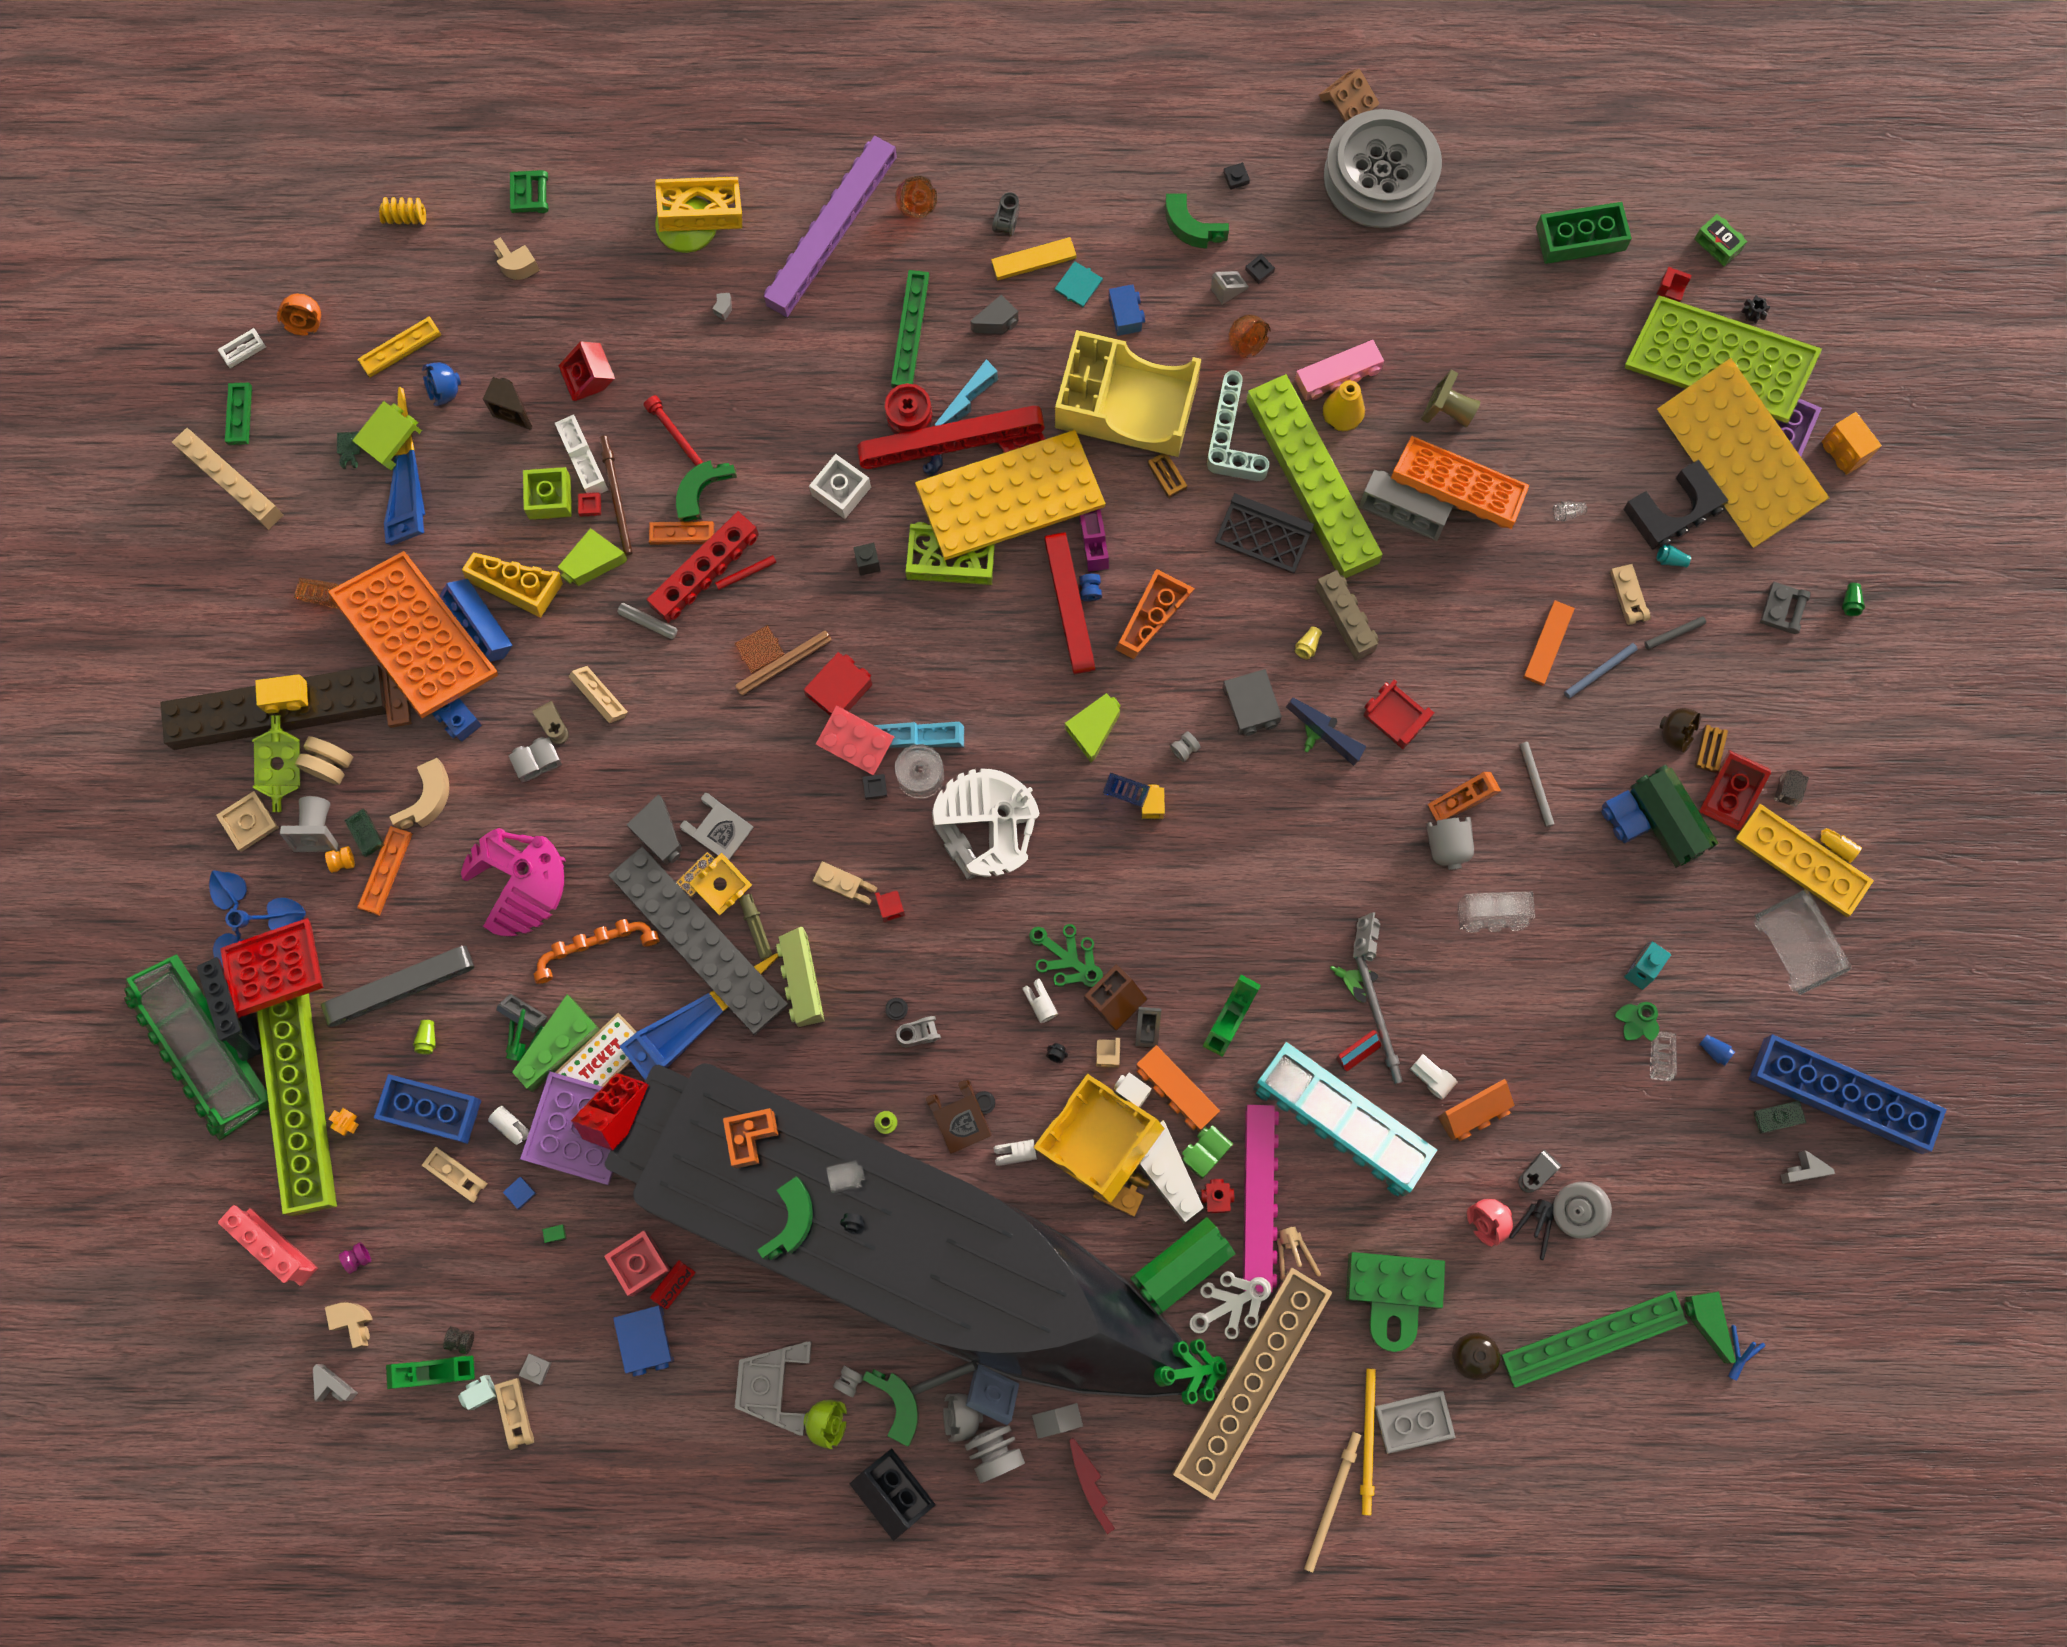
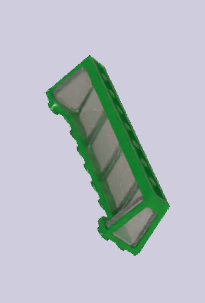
M177 954L126 979V988H124L126 997H124L127 1006L129 1009L134 1008L138 1014L136 1015L138 1023L141 1027L145 1026L149 1031L147 1033L149 1040L153 1045L157 1044L160 1048L159 1054L164 1063L169 1062L173 1068L171 1073L174 1079L182 1082L185 1096L188 1099H193L196 1104L194 1106L195 1111L200 1118H205L208 1123L206 1127L212 1136L216 1135L219 1141L224 1139L269 1107L267 1091L247 1060H240L236 1049L228 1042H221L218 1039L207 1000Z

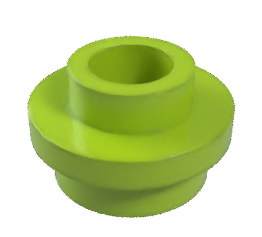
M890 1111L880 1112L875 1118V1127L882 1134H890L897 1127V1118ZM884 1118H888L890 1120V1124L888 1126L882 1125V1120Z

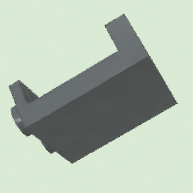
M1266 669L1223 682L1222 688L1224 694L1228 696L1238 726V735L1245 734V736L1255 734L1258 729L1265 728L1269 730L1278 726L1282 716Z

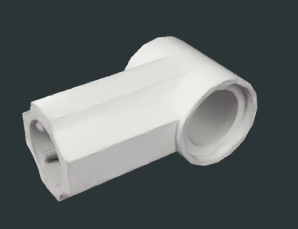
M1422 1055L1409 1069L1428 1085L1427 1088L1430 1092L1441 1100L1458 1083L1450 1073L1438 1068L1425 1055Z

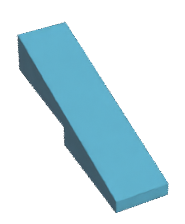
M987 359L938 419L935 426L961 420L971 412V401L998 380L997 370Z
M911 722L874 725L895 736L889 748L964 747V726L960 722L919 725Z

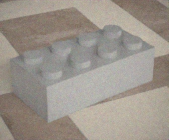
M1375 469L1359 505V508L1436 541L1453 507V504L1441 502L1434 496L1418 492L1413 487L1401 485L1394 479H1391L1389 473Z

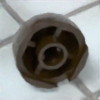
M1678 708L1672 711L1668 717L1664 716L1661 720L1660 728L1662 729V738L1666 745L1675 751L1685 753L1694 740V737H1692L1694 730L1697 731L1699 728L1701 714L1692 709Z
M1478 1332L1468 1333L1460 1337L1455 1343L1452 1352V1359L1457 1371L1465 1378L1472 1380H1483L1493 1375L1499 1367L1501 1359L1500 1351L1495 1341L1489 1336Z

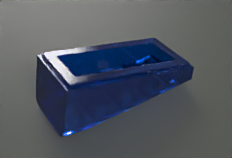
M1110 772L1103 793L1143 807L1150 786ZM1120 781L1121 785L1119 787L1118 793H1115L1117 785ZM1127 783L1128 787L1126 789L1125 795L1123 796L1122 793ZM1132 786H1135L1132 797L1129 798ZM1140 788H1142L1143 790L1141 796L1139 798V801H1137L1135 799L1137 797L1138 791Z

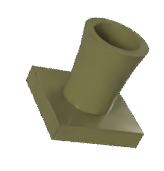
M1451 369L1436 385L1421 420L1429 423L1439 411H1442L1466 428L1474 418L1481 401L1452 390V386L1459 373Z

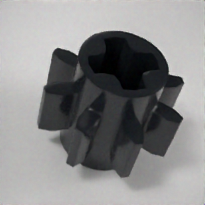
M1755 295L1753 300L1747 299L1745 301V306L1741 313H1745L1746 321H1754L1756 324L1759 318L1765 320L1770 306H1767L1766 298L1763 299Z

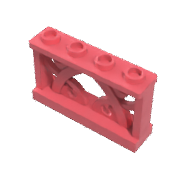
M233 1205L218 1221L221 1227L283 1283L291 1280L295 1281L299 1286H303L318 1269L252 1208L242 1211Z

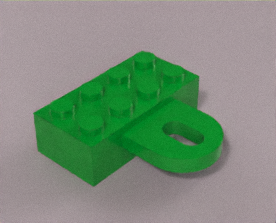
M1358 1252L1348 1254L1346 1300L1371 1303L1369 1329L1371 1337L1377 1346L1390 1352L1407 1349L1412 1345L1417 1336L1419 1307L1443 1308L1445 1261ZM1391 1316L1397 1317L1400 1321V1334L1396 1342H1391L1387 1338V1321Z

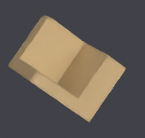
M1115 1038V1040H1097L1096 1067L1119 1068L1120 1038Z

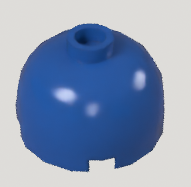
M440 362L423 365L422 371L426 370L427 376L423 377L425 388L430 400L435 399L434 406L451 402L457 395L458 385H461L458 373H454L450 366Z

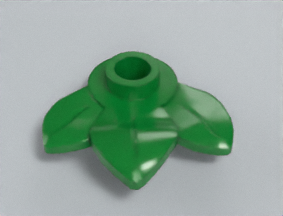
M1642 1002L1638 1006L1632 1004L1624 1005L1615 1014V1018L1625 1023L1623 1030L1625 1040H1636L1644 1035L1649 1041H1653L1659 1034L1660 1027L1656 1021L1658 1010L1650 1002ZM1642 1011H1648L1650 1016L1644 1017Z

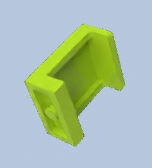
M383 401L352 441L392 471L396 463L391 459L413 431L420 434L422 430L416 426L419 422L410 415H407L405 418L402 415L403 410L393 403L390 406Z

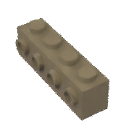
M1336 570L1319 578L1315 589L1355 661L1375 652L1379 639L1376 632L1370 630L1365 613L1360 612L1355 595L1353 593L1350 594L1347 589L1348 584L1343 575L1340 576Z

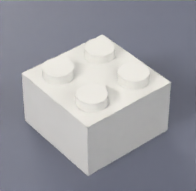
M835 454L809 485V488L814 498L846 519L870 490L871 484L869 477Z

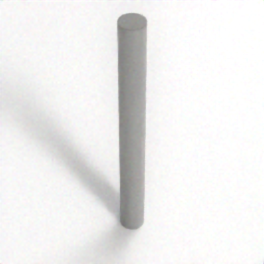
M1521 743V751L1546 827L1553 826L1552 814L1529 743Z

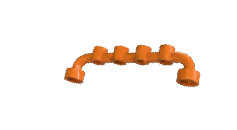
M623 919L615 923V929L607 931L606 927H599L594 930L595 936L587 939L585 934L576 935L572 938L573 943L565 946L564 942H556L551 945L552 951L543 954L538 960L537 971L533 974L536 984H544L553 979L551 969L546 968V964L551 960L565 958L568 954L585 951L591 946L608 943L611 939L628 936L637 930L643 932L640 936L642 945L644 947L653 946L660 942L657 931H652L646 923L638 921L629 924L627 919Z

